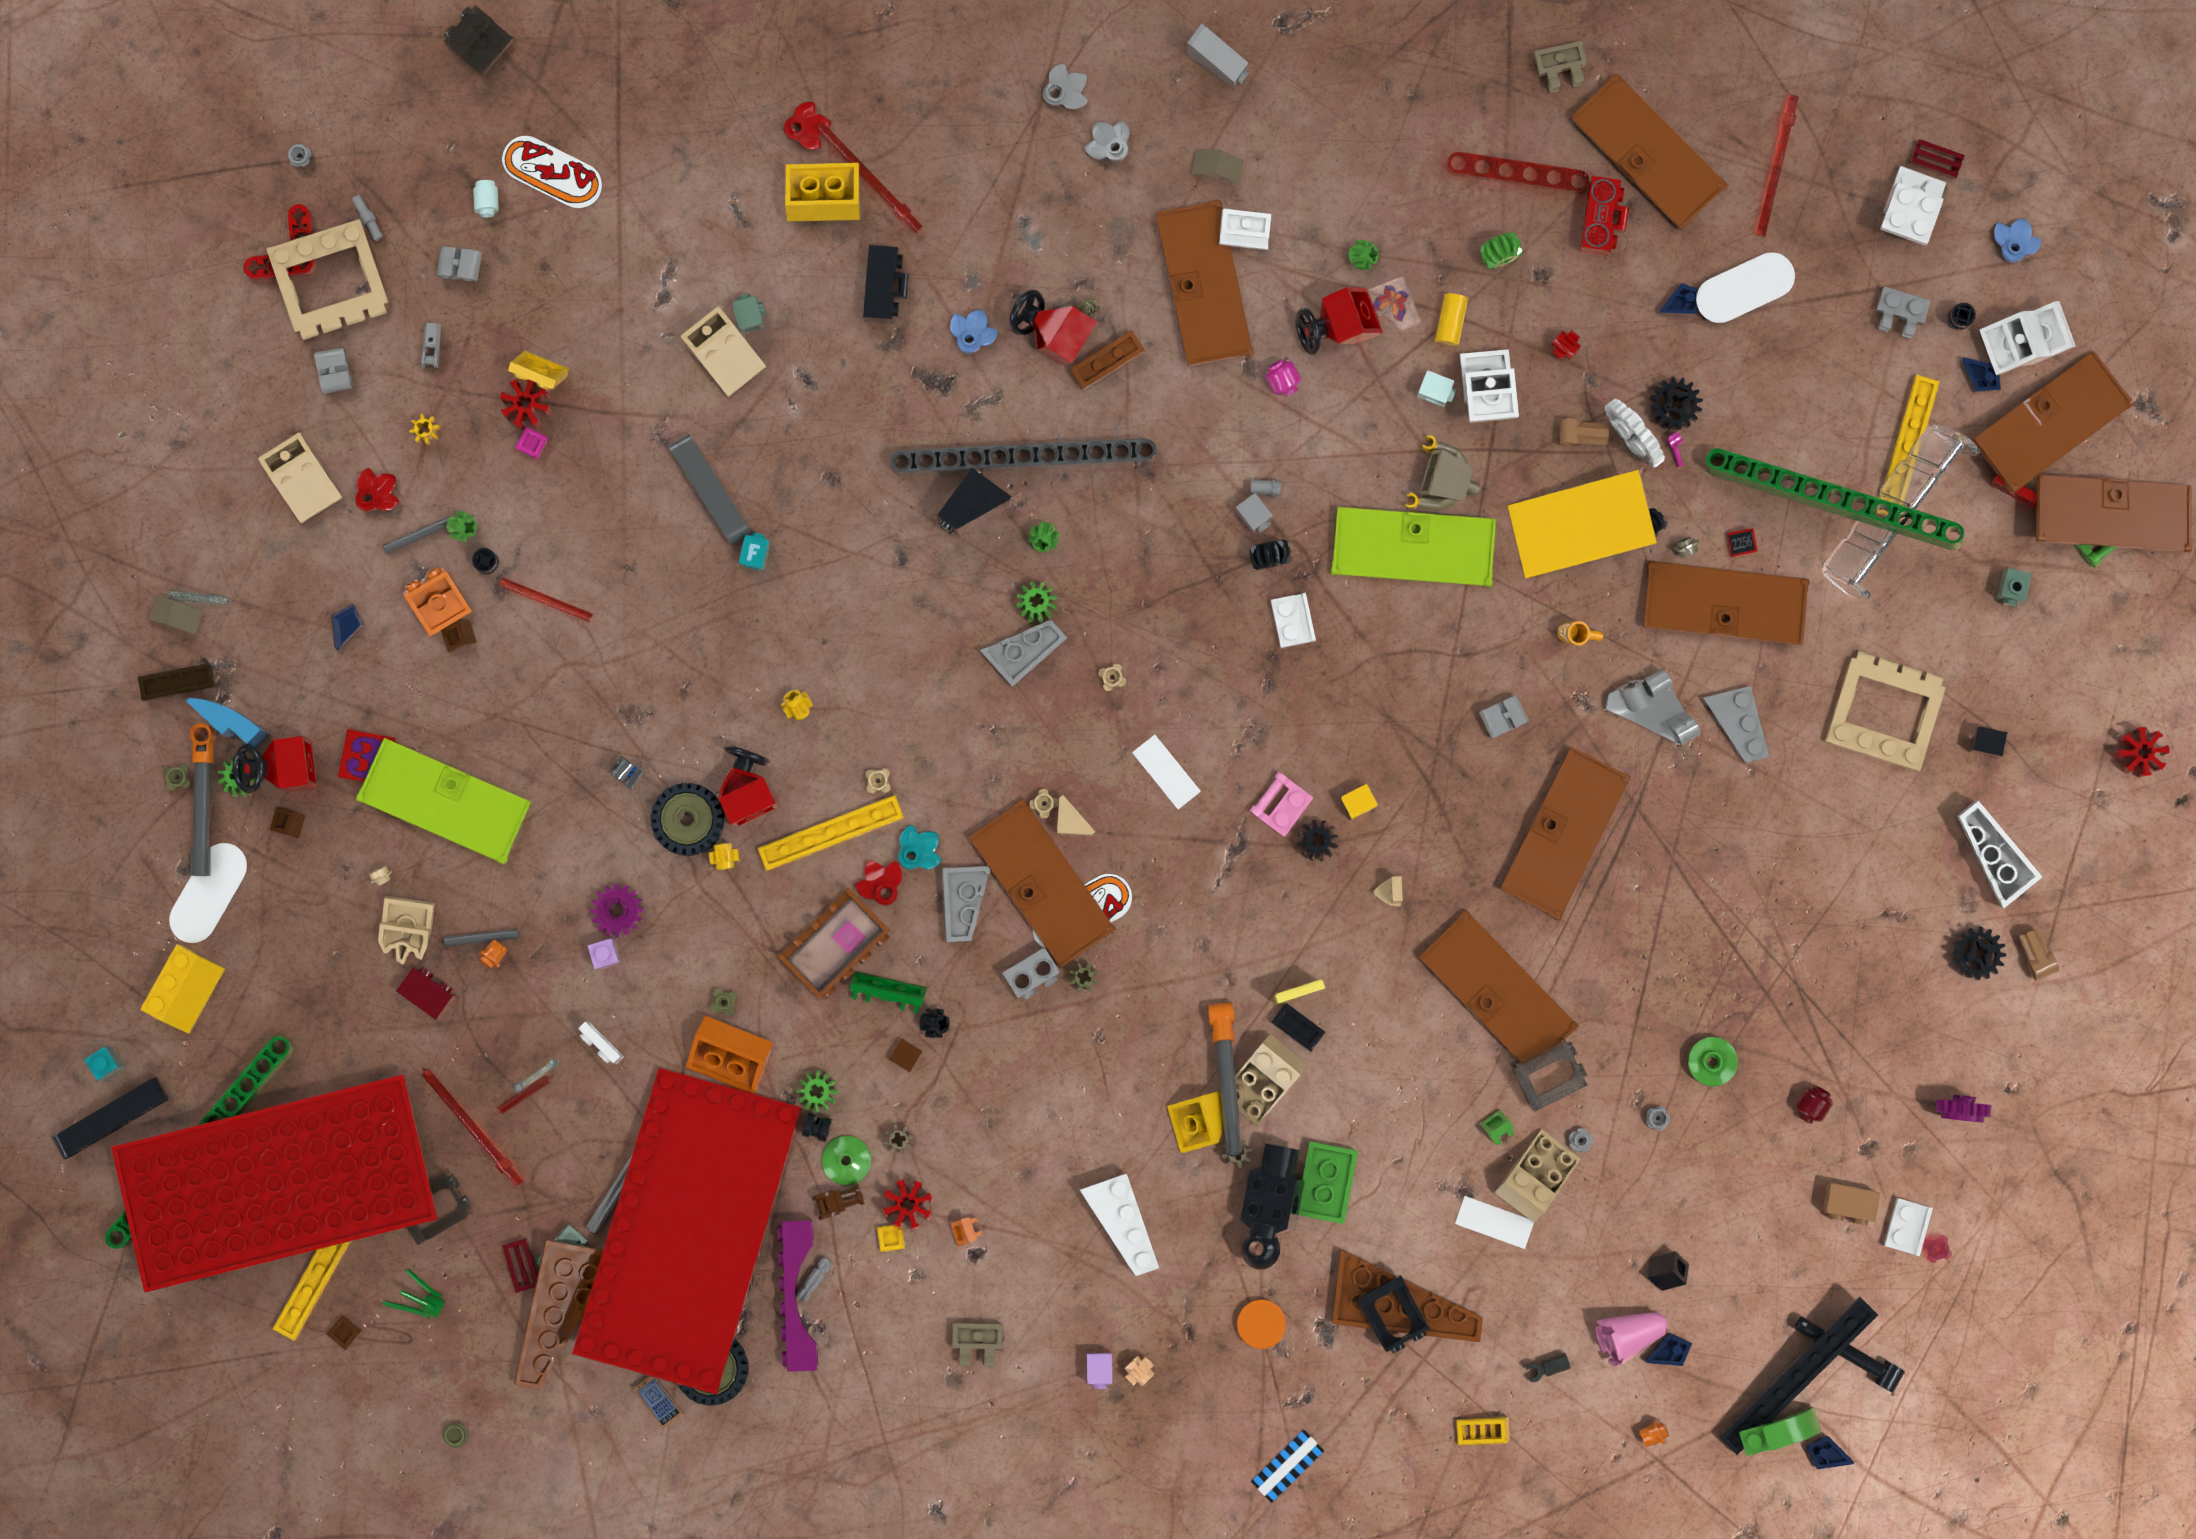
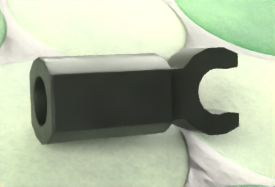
M1566 1353L1542 1360V1364L1539 1365L1529 1363L1525 1366L1527 1370L1531 1368L1537 1370V1375L1529 1378L1530 1382L1539 1381L1542 1375L1545 1374L1548 1377L1571 1369Z

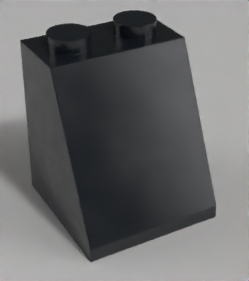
M971 468L937 514L938 524L949 535H952L954 532L959 536L1010 508L1013 504L1012 496Z

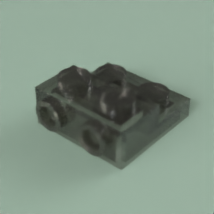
M474 5L472 9L467 7L461 13V21L456 27L452 25L444 33L446 38L444 43L481 76H484L512 44L514 39L499 27L493 19Z

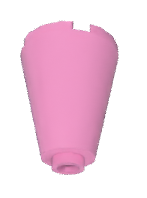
M1658 1312L1602 1318L1597 1320L1596 1323L1600 1325L1595 1327V1331L1602 1352H1608L1611 1357L1607 1361L1613 1367H1618L1666 1334L1668 1324L1663 1315H1660Z

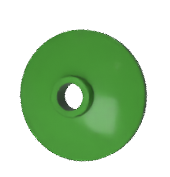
M1708 1037L1698 1041L1692 1047L1688 1057V1066L1692 1076L1699 1083L1714 1087L1723 1085L1731 1080L1737 1070L1738 1058L1734 1048L1726 1040L1718 1037ZM1710 1057L1716 1060V1064L1713 1067L1707 1063Z
M841 1136L835 1138L826 1146L822 1155V1166L825 1174L833 1182L840 1185H852L860 1182L868 1174L871 1167V1154L866 1144L860 1139L853 1136ZM843 1156L850 1157L851 1162L849 1165L842 1164L841 1159Z

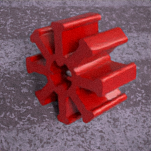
M515 379L509 384L517 395L514 397L507 395L505 392H501L500 399L504 404H514L505 410L501 409L503 416L509 421L511 417L517 414L516 421L513 424L522 430L525 429L526 416L530 417L531 425L534 428H538L542 424L534 413L538 411L549 416L551 408L547 404H538L546 398L550 399L548 392L541 388L540 391L534 393L535 387L538 385L529 379L526 380L525 392H522L520 383ZM524 399L528 402L531 401V403H528L530 406L526 409L520 406L523 405L521 401Z
M2139 727L2133 730L2135 740L2131 737L2130 733L2122 735L2118 740L2119 743L2122 742L2130 749L2127 751L2123 749L2115 751L2116 760L2123 757H2130L2131 759L2125 767L2121 768L2125 774L2134 772V768L2138 764L2139 775L2137 777L2145 778L2152 775L2149 765L2154 768V772L2162 770L2166 766V763H2162L2155 755L2160 754L2163 756L2169 754V746L2166 745L2161 748L2153 746L2159 738L2163 737V734L2159 731L2150 733V737L2146 741L2145 730H2147V727ZM2138 750H2146V755L2143 757L2138 755Z
M905 1180L897 1181V1188H900L902 1196L898 1197L890 1193V1190L886 1191L884 1195L885 1200H889L897 1205L889 1208L884 1207L885 1217L889 1218L891 1215L900 1213L896 1222H893L894 1228L902 1230L901 1225L905 1218L909 1217L911 1231L919 1230V1224L916 1223L914 1215L917 1214L925 1218L926 1221L930 1220L932 1216L931 1211H926L919 1206L927 1203L932 1204L931 1194L927 1193L926 1196L916 1198L919 1191L923 1189L922 1183L914 1181L911 1193L907 1194ZM905 1200L915 1203L911 1211L901 1208V1205L904 1206Z

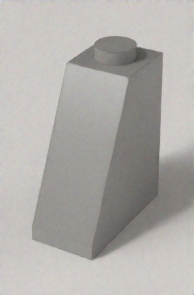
M1201 23L1187 43V56L1234 88L1237 83L1242 84L1249 74L1247 71L1248 62Z

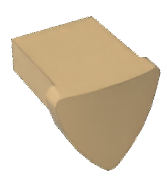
M1402 876L1391 877V879L1386 880L1374 890L1373 895L1388 905L1400 907L1403 901Z

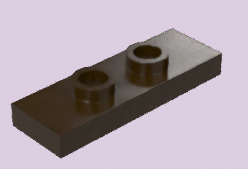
M211 663L138 677L142 701L216 688Z

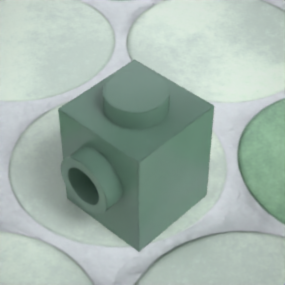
M750 294L737 297V301L732 302L741 334L765 328L762 316H766L763 302H758L756 296L751 297Z
M2012 568L2005 569L2002 574L1997 599L2003 600L2002 604L2010 607H2017L2018 604L2021 605L2026 602L2032 573Z

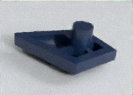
M1681 283L1660 309L1659 313L1696 315L1698 311L1696 297L1699 289Z
M1965 357L1961 359L1975 392L2001 390L2000 375L1995 374L1992 364Z
M353 603L331 615L334 647L339 650L364 625Z
M1668 1333L1647 1357L1645 1362L1683 1366L1692 1343Z
M1825 1436L1805 1446L1816 1469L1854 1464V1461L1829 1436Z

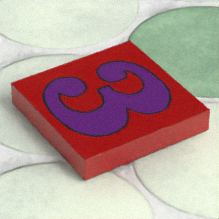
M347 729L338 777L365 782L384 738L395 743L397 738Z

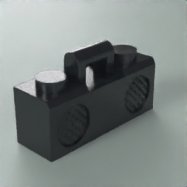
M869 245L863 310L864 322L893 323L894 317L899 315V302H895V298H908L909 274L897 273L898 269L903 267V255L899 254L898 247ZM894 279H899L898 292H893Z

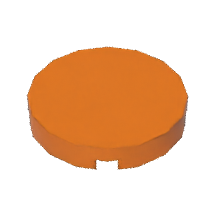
M1263 1299L1251 1301L1238 1314V1334L1252 1348H1271L1279 1343L1285 1334V1315L1280 1307L1271 1301Z

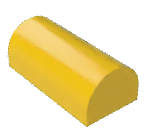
M1454 293L1444 294L1434 342L1455 347L1459 346L1468 303L1467 297Z

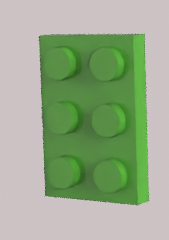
M1309 1141L1302 1180L1305 1183L1298 1215L1335 1223H1345L1358 1151Z

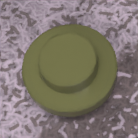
M451 1423L445 1428L443 1439L452 1448L461 1447L468 1440V1430L461 1423Z

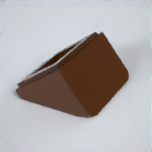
M469 620L458 621L441 630L448 652L473 645L477 642Z
M276 807L270 830L299 838L305 815Z

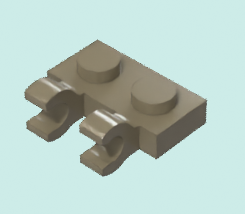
M1582 41L1534 51L1539 77H1547L1549 93L1559 91L1560 81L1557 73L1570 70L1573 88L1583 86L1584 78L1581 68L1587 66Z
M953 1323L952 1348H960L959 1366H970V1349H985L984 1367H994L995 1349H1002L1003 1324Z

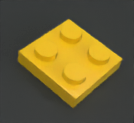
M524 351L510 362L508 371L514 373V376L519 379H529L537 382V385L541 388L554 389L567 378L569 368Z

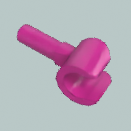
M1674 432L1666 438V443L1674 453L1677 466L1682 467L1684 465L1677 446L1684 441L1679 432Z

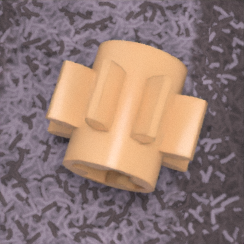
M1137 1355L1124 1368L1128 1372L1125 1378L1133 1386L1138 1382L1142 1387L1155 1374L1151 1370L1154 1364L1146 1356L1141 1360Z

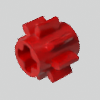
M1573 330L1568 334L1562 331L1551 343L1555 347L1552 353L1560 360L1564 356L1570 360L1581 348V345L1577 343L1580 336Z

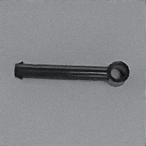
M1802 1316L1794 1327L1795 1330L1814 1341L1825 1331ZM1850 1344L1839 1354V1356L1875 1376L1874 1383L1891 1393L1895 1392L1906 1372L1887 1360L1882 1364Z

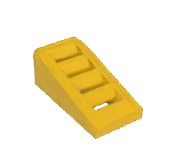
M1508 1416L1456 1420L1458 1445L1505 1444L1510 1442ZM1486 1424H1490L1491 1437H1487ZM1496 1424H1500L1501 1437H1497ZM1465 1425H1470L1471 1439H1466ZM1476 1425H1480L1481 1438H1476Z

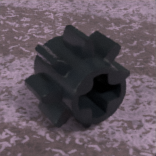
M927 1008L926 1013L920 1017L919 1026L920 1030L926 1031L925 1037L942 1038L943 1033L949 1029V1017L943 1015V1009Z

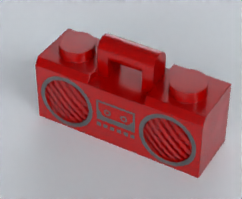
M1592 176L1589 183L1580 252L1609 256L1611 249L1615 250L1618 235H1613L1614 231L1626 232L1629 207L1618 205V202H1622L1624 197V188L1620 187L1621 180ZM1614 212L1619 213L1617 225L1612 224Z

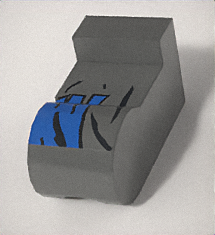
M623 756L619 757L616 764L609 771L615 779L631 790L645 773Z

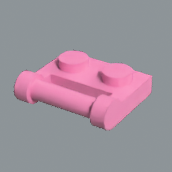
M1277 772L1274 776V782L1256 806L1253 805L1250 808L1249 812L1285 837L1314 797L1289 780L1285 775ZM1284 785L1289 790L1270 816L1264 813V810Z

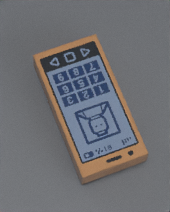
M649 1376L633 1388L662 1428L683 1414L659 1379Z

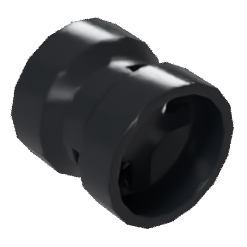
M1968 303L1957 304L1947 315L1948 325L1956 331L1965 330L1976 318L1975 309Z
M488 548L478 549L472 556L473 566L484 575L494 574L499 568L500 561L498 556Z
M809 1112L802 1136L808 1138L813 1136L818 1141L826 1143L833 1119L826 1117L821 1119L816 1114Z

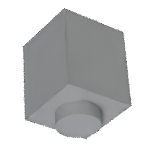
M1256 493L1235 508L1236 513L1252 533L1257 530L1261 533L1272 525L1270 520H1272L1273 515Z

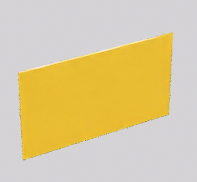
M1639 470L1508 505L1525 579L1657 543Z

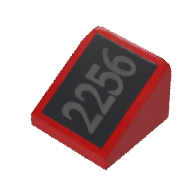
M1754 528L1727 533L1731 558L1757 553Z

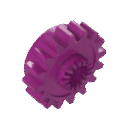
M615 884L614 890H611L609 886H605L606 893L603 894L598 891L597 895L600 899L598 901L592 900V903L596 905V909L590 910V913L597 916L592 922L600 923L598 927L600 932L606 928V936L610 937L613 932H615L616 938L621 937V932H624L626 936H630L629 930L631 928L638 930L637 921L643 922L644 920L639 917L640 913L645 912L644 908L639 907L643 899L635 898L638 893L635 890L628 893L629 886L627 885L624 886L623 890H620L619 884ZM617 904H621L624 913L620 917L615 918L612 915V908Z
M1953 1095V1101L1937 1099L1935 1111L1941 1112V1118L1984 1123V1117H1991L1992 1105L1975 1103L1976 1097Z

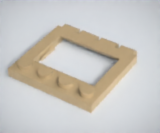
M360 219L266 249L295 333L300 332L303 340L318 336L319 333L316 326L321 325L324 334L343 328L340 321L341 318H345L347 326L365 321L363 311L368 310L370 318L387 314L384 305L388 304V300ZM356 246L366 282H369L372 292L302 314L293 281L290 280L286 268Z
M1858 651L1856 659L1851 658L1825 743L1920 772L1946 687L1941 686L1943 677L1926 672L1924 680H1921L1922 670L1903 665L1899 673L1897 672L1899 663L1879 657L1877 665H1873L1875 655ZM1859 675L1928 697L1926 707L1922 710L1914 744L1845 722L1857 689L1856 685Z

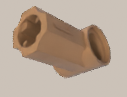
M1574 418L1561 419L1560 445L1581 446V444L1607 446L1609 424L1588 423Z
M2039 928L2017 936L2028 959L2027 966L2035 981L2059 972L2058 963L2053 953L2048 951Z

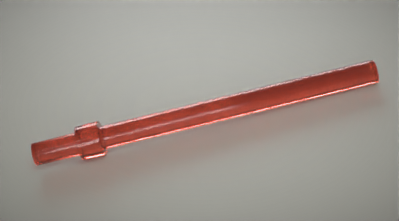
M1789 95L1786 112L1782 114L1780 122L1782 128L1756 232L1758 237H1766L1791 128L1795 126L1797 118L1795 112L1799 97L1796 95Z
M823 121L817 125L816 129L848 163H859V174L896 211L894 214L901 221L904 220L918 233L923 226L911 214L910 208L906 204L902 205Z
M430 1069L426 1070L422 1074L424 1079L497 1164L496 1168L499 1172L505 1174L516 1188L519 1187L524 1181L512 1168L513 1164L511 1161L501 1155Z

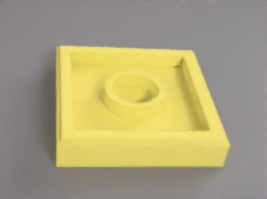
M1320 979L1275 994L1274 1000L1276 1005L1324 990L1323 980Z

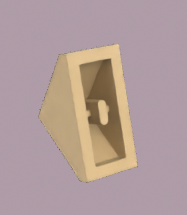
M1062 795L1059 798L1057 834L1092 837L1096 833L1094 829Z

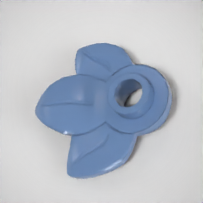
M2026 219L2015 221L2011 227L2000 222L1995 226L1994 239L2002 247V255L2008 262H2018L2025 255L2035 254L2040 248L2041 239L2031 236V225ZM2011 247L2017 249L2018 251H2017V252L2013 251V250L2011 249Z
M975 310L967 318L954 314L951 319V333L957 338L958 348L966 354L978 351L980 346L992 344L997 337L998 330L987 327V315L983 310ZM965 339H973V342L967 343Z

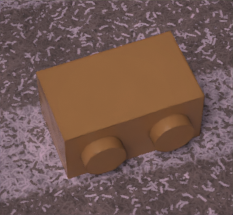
M1827 1183L1822 1212L1829 1213V1219L1843 1221L1845 1216L1854 1218L1853 1223L1868 1226V1221H1876L1880 1192Z

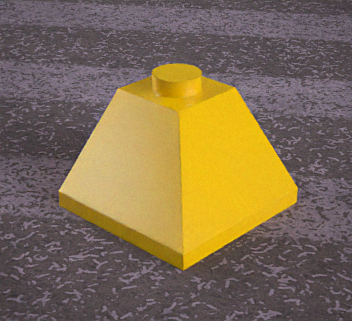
M1221 1091L1167 1106L1180 1153L1219 1143L1224 1128Z

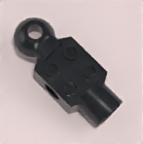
M1265 1143L1261 1167L1249 1172L1240 1220L1250 1229L1241 1244V1254L1244 1261L1254 1269L1265 1270L1272 1267L1280 1255V1243L1276 1236L1296 1230L1305 1183L1304 1180L1295 1174L1299 1154L1297 1149ZM1260 1242L1263 1245V1252L1258 1256L1255 1253V1246Z

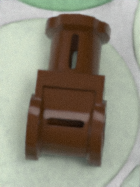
M855 1184L853 1188L840 1191V1189L832 1190L812 1197L818 1206L819 1220L838 1215L840 1212L847 1211L846 1208L857 1204L865 1205L859 1184ZM855 1195V1198L844 1200L847 1197Z

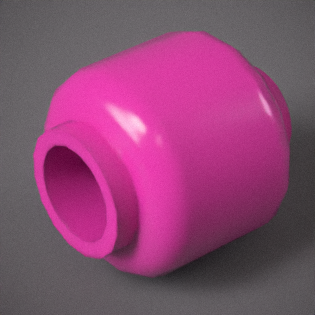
M1281 359L1267 368L1268 372L1265 377L1274 394H1284L1288 397L1298 391L1297 385L1301 382V376L1292 361Z

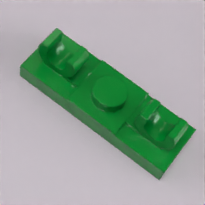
M860 972L854 973L850 985V991H853V1000H856L858 993H863L866 995V1003H869L871 996L886 1002L899 1001L901 1002L900 1009L904 1011L906 1004H912L914 1006L913 1013L915 1014L918 1012L919 1007H922L927 987Z

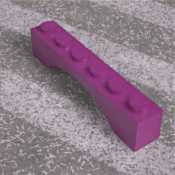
M813 1220L783 1221L782 1226L778 1227V1241H783V1251L779 1252V1266H784V1276H780L779 1283L780 1291H784L785 1301L780 1302L781 1316H785L786 1326H781L782 1341H786V1351H782V1365L787 1366V1372L817 1371L819 1369L818 1344L810 1336L802 1322L796 1297L797 1280L801 1266L807 1254L814 1246Z

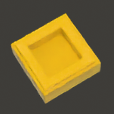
M894 1225L877 1227L880 1252L905 1249L902 1225V1230L894 1228Z

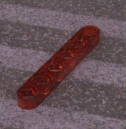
M1464 152L1451 154L1447 161L1448 171L1452 175L1574 194L1583 193L1589 185L1588 174L1577 169ZM1454 158H1461L1465 162V167L1461 170H1455L1451 165V161ZM1480 161L1486 162L1489 166L1488 172L1484 174L1478 173L1475 169L1476 163ZM1503 165H1509L1513 170V174L1510 177H1503L1500 175L1499 168ZM1526 169H1534L1537 173V178L1533 181L1526 180L1523 176V172ZM1549 173H1558L1561 181L1555 185L1549 183L1547 180ZM1574 176H1581L1585 181V185L1581 188H1575L1571 183V179Z

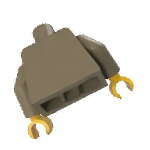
M1432 435L1426 436V440L1433 442V445L1428 447L1422 444L1425 452H1431L1418 494L1422 497L1418 498L1413 493L1407 494V497L1415 498V503L1413 505L1405 504V506L1414 509L1420 505L1421 508L1440 510L1454 506L1456 501H1464L1466 494L1475 497L1479 493L1480 483L1471 480L1473 468L1468 465V461L1460 449L1444 442L1437 443Z

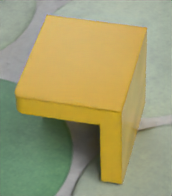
M1367 784L1341 797L1349 813L1350 820L1378 806Z

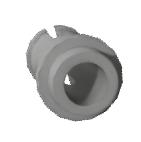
M1275 478L1273 481L1252 479L1251 494L1272 495V498L1280 496L1281 481H1276Z

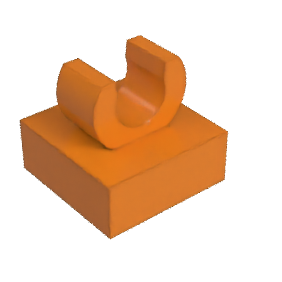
M966 1217L950 1223L957 1246L976 1241V1237L982 1234V1230L974 1232L972 1224L978 1221L977 1218L970 1219Z

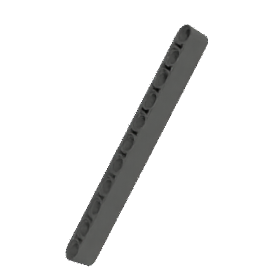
M1125 439L900 450L892 455L890 463L892 470L900 476L968 473L971 468L977 472L1137 465L1148 464L1154 461L1157 448L1156 444L1150 439ZM1142 446H1149L1153 453L1148 457H1143L1140 455L1139 449ZM1118 447H1124L1128 450V455L1125 458H1118L1114 451ZM1100 448L1104 455L1100 459H1094L1090 456L1091 450ZM1075 449L1080 455L1078 459L1072 461L1067 459V451ZM1047 450L1055 454V458L1050 462H1046L1041 458L1042 453ZM1027 452L1031 458L1028 462L1021 463L1017 460L1018 454ZM996 453H1003L1006 456V460L1002 464H996L992 460L993 456ZM949 455H953L958 459L957 463L951 467L944 464V459ZM971 455H980L982 461L978 465H971L968 462ZM925 456L933 459L932 465L927 468L919 464L921 458ZM906 458L909 461L907 467L904 469L897 468L895 466L897 459Z

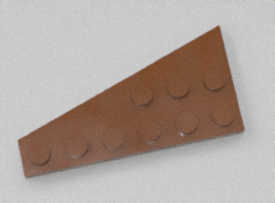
M545 1239L514 1385L540 1389L557 1356L566 1345L573 1329L576 1328L585 1312L604 1249Z
M1340 1249L1332 1324L1372 1329L1356 1298L1396 1276ZM1404 1280L1423 1318L1430 1327V1329L1426 1330V1336L1480 1342L1483 1317ZM1395 1291L1373 1302L1388 1331L1409 1333L1411 1322Z

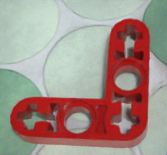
M302 204L293 205L288 211L290 241L295 240L299 234H306L307 236L313 234L311 212ZM299 210L306 214L305 217H302L301 221L302 226H307V229L299 228V222L294 218L295 215H298ZM269 255L253 256L245 261L243 266L244 272L252 280L276 279ZM315 259L308 261L310 264H307L304 270L299 265L293 266L294 271H291V267L286 268L289 277L311 274L316 266ZM265 261H268L270 273L267 274L266 269H258L257 274H254L249 269L254 266V263H257L260 267L267 266Z

